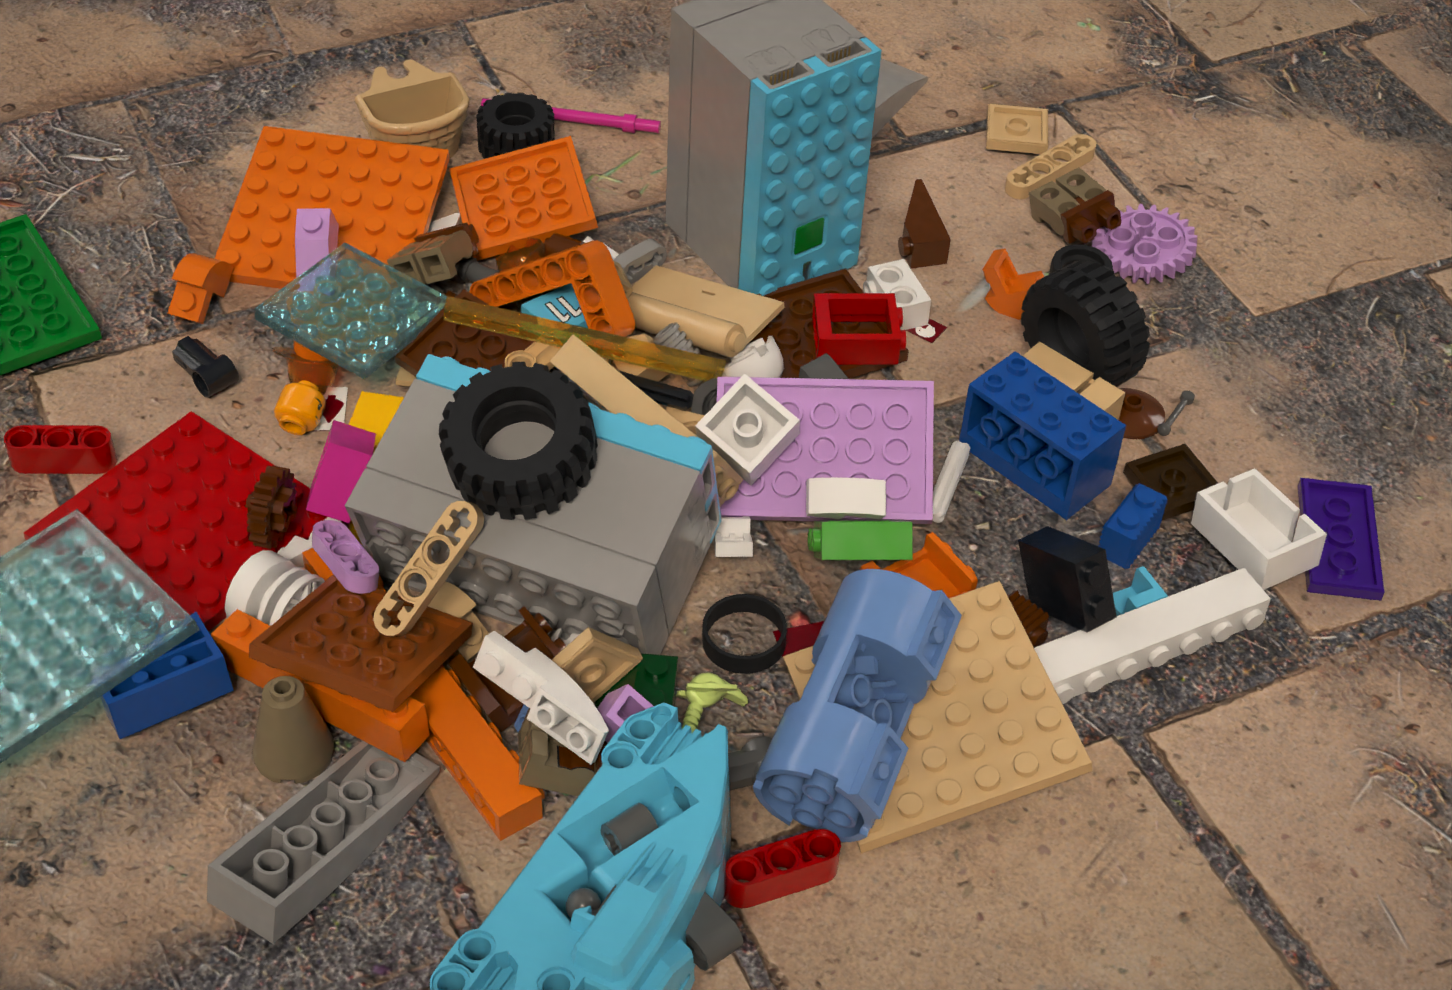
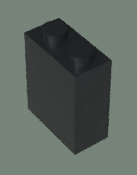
M1049 526L1018 540L1028 597L1031 603L1036 604L1037 608H1042L1043 612H1047L1048 615L1085 632H1089L1117 618L1106 550L1104 548Z

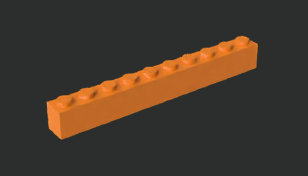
M313 548L302 552L304 567L311 574H316L325 581L333 575L332 571ZM379 575L377 588L386 591ZM441 665L410 697L425 704L430 733L426 741L501 841L543 818L542 800L545 799L544 791L540 788L519 784L518 754L513 749L507 750L502 743V737L493 722L487 723L481 716V710L472 695L466 696L462 691L460 681L452 669L446 670Z

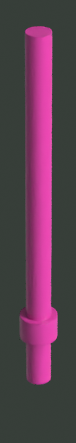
M483 98L482 101H481V106H483V103H484L486 100H492V99H485V98ZM552 107L554 120L622 128L623 132L635 133L636 130L659 133L661 128V121L641 119L634 114L625 113L624 116Z

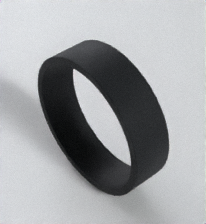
M750 594L728 596L713 604L704 616L702 624L704 651L715 665L724 670L740 674L760 672L773 666L785 651L787 635L785 616L774 603L763 597ZM737 612H750L762 615L772 621L779 629L781 637L773 647L763 653L740 656L725 652L717 647L710 639L708 632L717 620L726 615Z

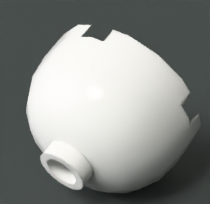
M768 336L766 344L763 338L757 339L747 344L736 356L730 357L731 362L723 366L720 361L713 368L717 377H742L746 374L748 377L780 378L784 370L782 354L774 338Z

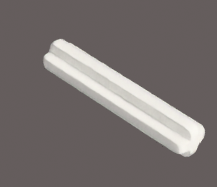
M957 440L951 445L933 490V521L935 523H940L944 520L969 457L970 446L968 443H962Z

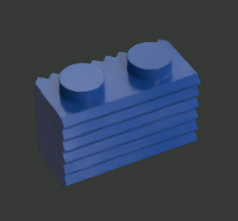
M1140 483L1132 488L1102 527V535L1100 536L1101 539L1098 546L1106 550L1108 561L1124 569L1130 568V565L1137 559V555H1140L1144 546L1147 545V542H1150V538H1153L1154 533L1160 528L1167 503L1165 495Z

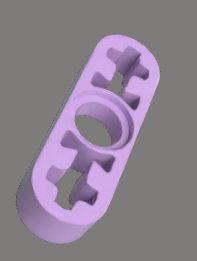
M323 520L314 524L312 547L343 587L350 592L358 594L370 593L376 590L378 587L379 566L343 523L334 520Z

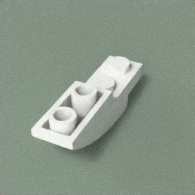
M496 631L486 635L473 668L529 707L530 711L526 719L590 765L593 764L598 757L609 729L594 703L582 688L555 662L538 649L533 648L525 653Z

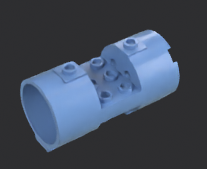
M881 569L858 570L850 573L843 579L813 646V658L811 661L815 664L811 677L804 688L800 701L792 703L784 711L753 785L754 793L759 802L776 818L789 826L792 819L814 829L830 830L838 836L840 842H855L866 838L875 820L881 819L909 749L901 740V736L914 704L920 702L926 696L931 681L937 679L962 616L943 590L932 591L910 577Z

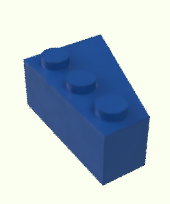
M197 612L186 618L188 624L173 635L165 632L158 637V645L141 657L135 653L95 681L107 717L119 739L140 732L145 728L234 691L224 656Z

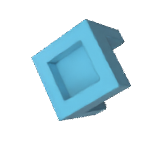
M1144 566L1136 568L1131 587L1113 593L1117 616L1168 597Z

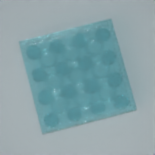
M343 243L255 308V319L357 376L366 379L415 340L436 315L452 301V298L357 248Z

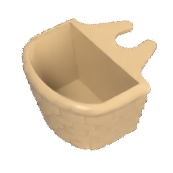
M414 60L404 61V68L409 74L400 79L388 76L387 70L384 67L375 68L370 89L355 97V103L370 139L448 149L450 158L453 157L456 151L459 150L462 127L467 117V109L470 103L466 91L455 74L452 72H434Z

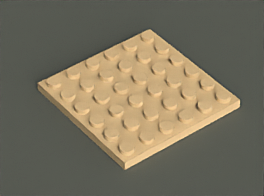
M1000 581L949 598L962 615L937 679L931 681L926 696L913 706L901 736V740L909 749L881 819L875 820L866 838L856 841L861 854L1092 772V762ZM813 646L783 656L799 701L815 667V664L811 661L813 658Z

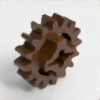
M274 465L272 467L267 466L265 473L261 472L260 481L255 483L252 494H248L245 506L248 508L247 532H251L249 541L253 542L255 546L268 549L276 548L278 541H282L284 533H287L292 519L295 520L298 509L295 502L296 483H293L294 473H290L288 468Z

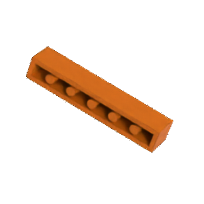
M238 609L211 633L213 640L224 656L229 671L261 688H264L270 680L280 676H291L298 679L303 684L324 721L403 762H406L430 736L425 704L410 696L392 712L249 658V644L267 630L270 625Z

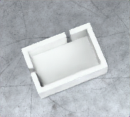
M1255 468L1230 478L1228 485L1223 481L1197 492L1191 524L1238 570L1245 568L1263 590L1319 566L1327 536L1306 514L1299 516L1298 519L1300 509Z

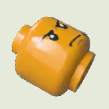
M302 380L298 383H289L282 389L274 408V416L284 431L294 435H303L306 432L315 430L326 406V400L314 383Z

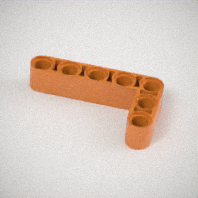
M598 240L497 272L474 282L469 291L495 308L572 284L590 334L598 344L608 346L632 334L635 329V319L607 246Z

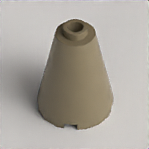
M291 676L276 677L270 680L262 691L252 745L254 764L263 776L277 783H281L282 779L294 780L295 784L319 776L332 760L334 748L333 735L303 684Z

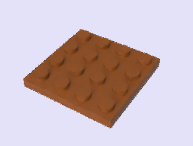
M333 574L249 644V658L265 663L269 667L278 668L297 675L306 681L315 682L334 689L343 695H350L371 703L378 708L394 712L471 637L473 622L427 606L407 634L402 636H386L377 630L373 618L376 607L387 591L377 588L370 593H353L346 590ZM398 596V599L404 601L398 611L388 612L387 615L391 618L389 626L400 625L401 621L397 617L403 606H411L413 608L414 604Z

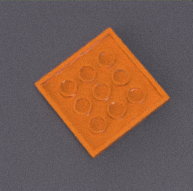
M571 136L449 168L462 223L472 224L479 238V242L476 244L479 254L474 256L477 261L544 243L545 239L550 238L554 233L570 236L598 228Z

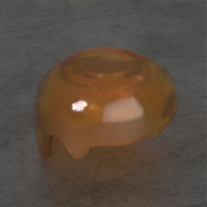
M528 238L525 247L521 249L511 244L506 254L499 255L496 258V267L498 270L503 271L545 257V244L541 239Z

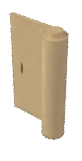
M657 265L632 286L633 292L627 299L635 319L636 329L657 335L669 324L677 322L680 326L678 330L686 333L685 338L686 340H692V346L726 357H734L741 352L785 308L784 302Z

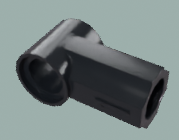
M187 336L179 340L176 348L172 351L174 361L192 376L195 386L206 398L211 397L239 380L237 369L228 356L221 354L217 357L197 338L192 339Z

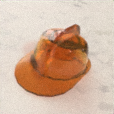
M272 348V352L286 358L290 383H298L302 380L312 382L318 387V391L322 395L326 393L327 388L333 386L339 365H345L343 362H334L332 360H306L298 356L294 348Z

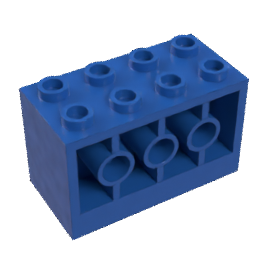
M1015 351L969 384L959 441L968 443L970 453L1062 518L1068 520L1111 486L1126 425Z

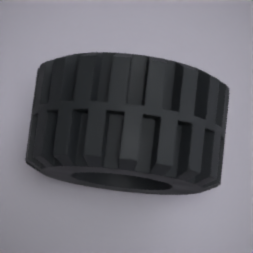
M518 92L517 94L505 93V95H496L492 100H486L483 106L479 107L478 114H476L478 150L482 153L484 159L555 140L553 109L550 105H547L545 100L537 99V96L532 94L526 95L525 93Z

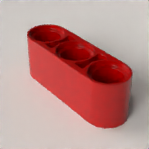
M20 425L9 429L4 435V444L11 467L18 473L101 474L108 472L117 463L111 433L103 426Z
M815 829L730 857L726 862L724 898L733 907L741 909L750 908L833 880L838 870L841 850L840 839L830 830ZM778 867H783V868H787V870H781V869H777V868H778ZM743 879L749 882H739L737 880Z

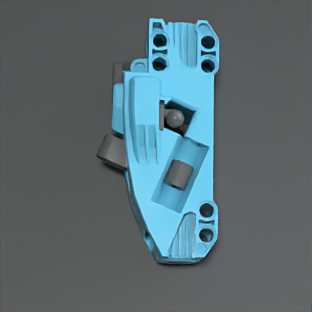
M664 702L629 716L601 753L602 766L478 929L465 932L435 969L430 978V990H691L695 981L694 968L696 965L706 971L742 947L743 937L739 928L720 907L725 894V868L731 849L727 728L718 724L714 730L705 733L704 736H701V731L698 729L691 733V727L688 725L681 729V723L678 722V708Z

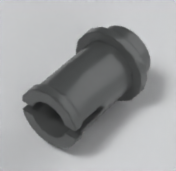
M470 257L460 262L457 274L459 277H462L463 282L468 283L469 281L476 282L500 272V270L480 264L476 258Z

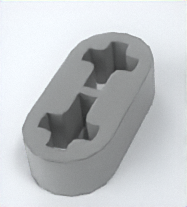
M647 239L620 253L614 261L621 265L630 284L641 279L655 265L661 266L666 259L667 251L654 239Z

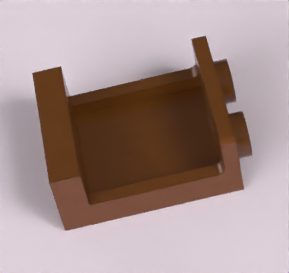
M525 606L518 610L524 621L504 636V638L525 653L536 648L551 660L566 647L560 637L553 642L548 636L553 629L539 612L532 616ZM461 653L458 654L448 664L501 732L516 721L523 703L474 669L473 666L476 659L468 664Z

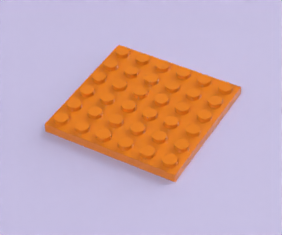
M264 126L214 259L234 266L229 282L297 291L295 257L297 209L330 208L339 224L334 296L347 297L355 292L369 291L383 295L390 304L405 305L410 288L399 291L387 260L410 243H414L416 236L428 232L450 160L449 150Z

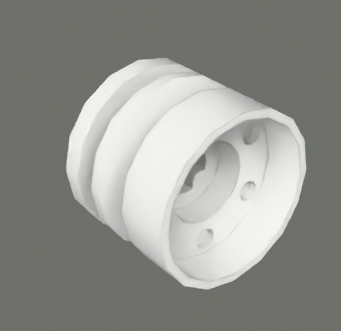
M262 550L252 555L240 567L232 579L225 600L226 616L228 618L238 609L271 626L324 583L325 580L316 574H311L303 567H296L290 560L272 550Z

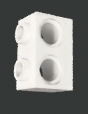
M904 259L868 267L867 280L863 283L864 293H895L897 307H902L903 324L900 330L928 325L931 299Z

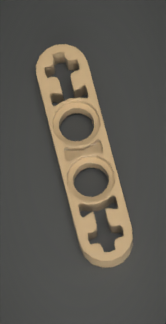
M1084 134L1074 135L1012 170L1007 175L1006 194L1015 199H1026L1029 197V192L1051 181L1056 182L1057 178L1089 163L1094 158L1097 144L1095 139ZM1055 159H1063V160H1066V161H1068V162H1061V161H1057V160H1055ZM1034 171H1043V172H1046L1047 174H1040V173H1036V172H1034Z
M456 501L445 509L376 607L373 621L380 633L386 636H402L413 628L480 533L484 525V515L478 505L467 501ZM469 511L467 519L471 522L470 526H460L453 535L460 538L459 543L455 538L444 534L445 529L454 532L460 524V520L456 517L458 512L467 513ZM439 541H444L450 550L448 559L442 564L436 563L431 556L433 545ZM419 573L426 580V589L421 596L415 597L409 592L408 582L413 575ZM399 595L403 600L414 604L413 608L411 606L402 607L397 615L401 621L400 625L389 626L391 618L387 615L388 612L398 611L404 601L398 599Z

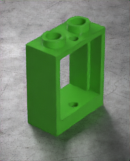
M814 521V528L808 529V550L814 552V558L820 560H913L912 522Z

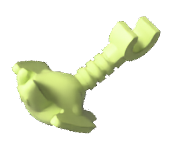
M710 672L700 673L690 683H687L686 690H679L676 693L677 697L685 698L690 702L681 729L688 725L691 727V733H693L698 727V721L701 718L703 708L713 706L718 701L723 700V698H727L744 707L745 704H748V698L737 688L738 685L730 684L718 675Z

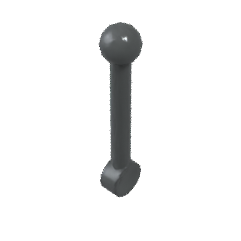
M1182 392L1180 403L1166 422L1159 424L1157 428L1161 436L1170 434L1171 425L1186 405L1193 403L1195 398L1193 392Z

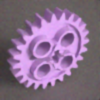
M1139 204L1138 210H1133L1132 207L1127 205L1126 212L1120 211L1121 225L1112 230L1107 229L1105 226L1097 229V235L1092 240V247L1101 250L1110 258L1114 273L1120 272V277L1123 279L1127 276H1132L1133 283H1136L1139 278H1144L1146 284H1149L1153 277L1159 282H1163V275L1174 279L1175 271L1184 273L1185 266L1192 265V260L1196 257L1197 235H1194V227H1188L1189 220H1179L1180 213L1178 212L1169 215L1167 207L1162 211H1156V205H1152L1149 210H1145L1143 204Z

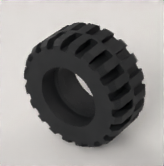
M1074 261L1039 279L1027 291L1021 308L1024 311L1021 315V325L1025 327L1023 336L1025 342L1029 343L1030 349L1040 341L1094 373L1092 379L1096 380L1100 377L1116 387L1136 376L1143 368L1150 348V343L1147 342L1150 332L1149 326L1145 325V312L1143 308L1140 309L1136 301L1138 298L1134 291L1130 292L1126 287L1127 282L1122 277H1116L1114 271L1109 267L1101 266L1100 263L1092 261Z
M512 362L511 367L503 368L502 364L490 367L491 372L484 375L479 372L469 378L470 384L467 387L462 384L453 393L455 402L449 401L443 410L444 420L439 424L440 448L449 475L456 490H460L462 498L467 502L477 504L482 512L487 515H494L495 511H497L501 519L514 520L515 515H523L526 520L537 518L536 513L546 510L547 514H550L559 509L558 504L564 500L566 503H569L578 495L577 486L581 488L586 486L591 478L590 470L596 466V448L598 444L588 401L584 399L583 392L574 382H569L567 375L559 370H554L550 373L546 365L534 363L533 367H527L525 362ZM535 422L543 424L554 431L550 441L540 451L526 458L504 460L484 452L489 440L498 431L511 424Z

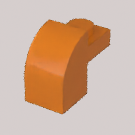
M1006 249L994 250L982 269L986 281L991 286L985 300L998 313L1021 320V315L1024 312L1021 308L1027 291L1031 285L1043 278L1044 275L1042 271L1018 275Z
M196 253L187 254L179 262L173 273L172 279L177 281L167 314L203 324L212 295L224 298L234 266L227 262Z

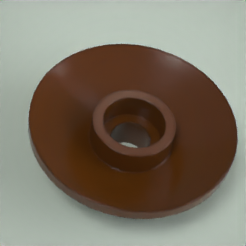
M1120 388L1126 392L1119 421L1126 425L1123 438L1145 439L1157 434L1159 424L1165 422V411L1160 402L1146 392L1131 388Z

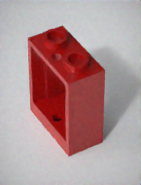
M814 293L812 326L816 358L827 353L837 365H898L900 351L906 350V331L900 330L903 324L902 307H897L895 293ZM831 322H886L888 334H832Z

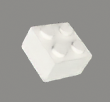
M744 374L695 425L697 437L712 445V449L747 483L752 485L800 434V420Z

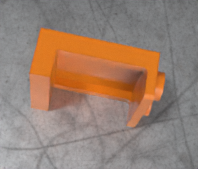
M934 532L926 535L924 547L913 553V560H899L881 569L910 577L932 591L943 590L948 598L975 590L978 582L973 569L965 565L953 553L949 544L942 541ZM872 560L862 565L860 570L880 569V567Z

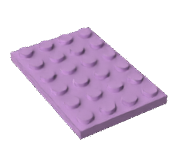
M717 377V402L741 377ZM749 377L800 420V434L752 485L745 480L740 483L736 494L721 505V517L750 516V520L910 521L912 524H932L934 381ZM831 477L886 480V516L882 519L853 516L832 519L806 516V480L809 478Z

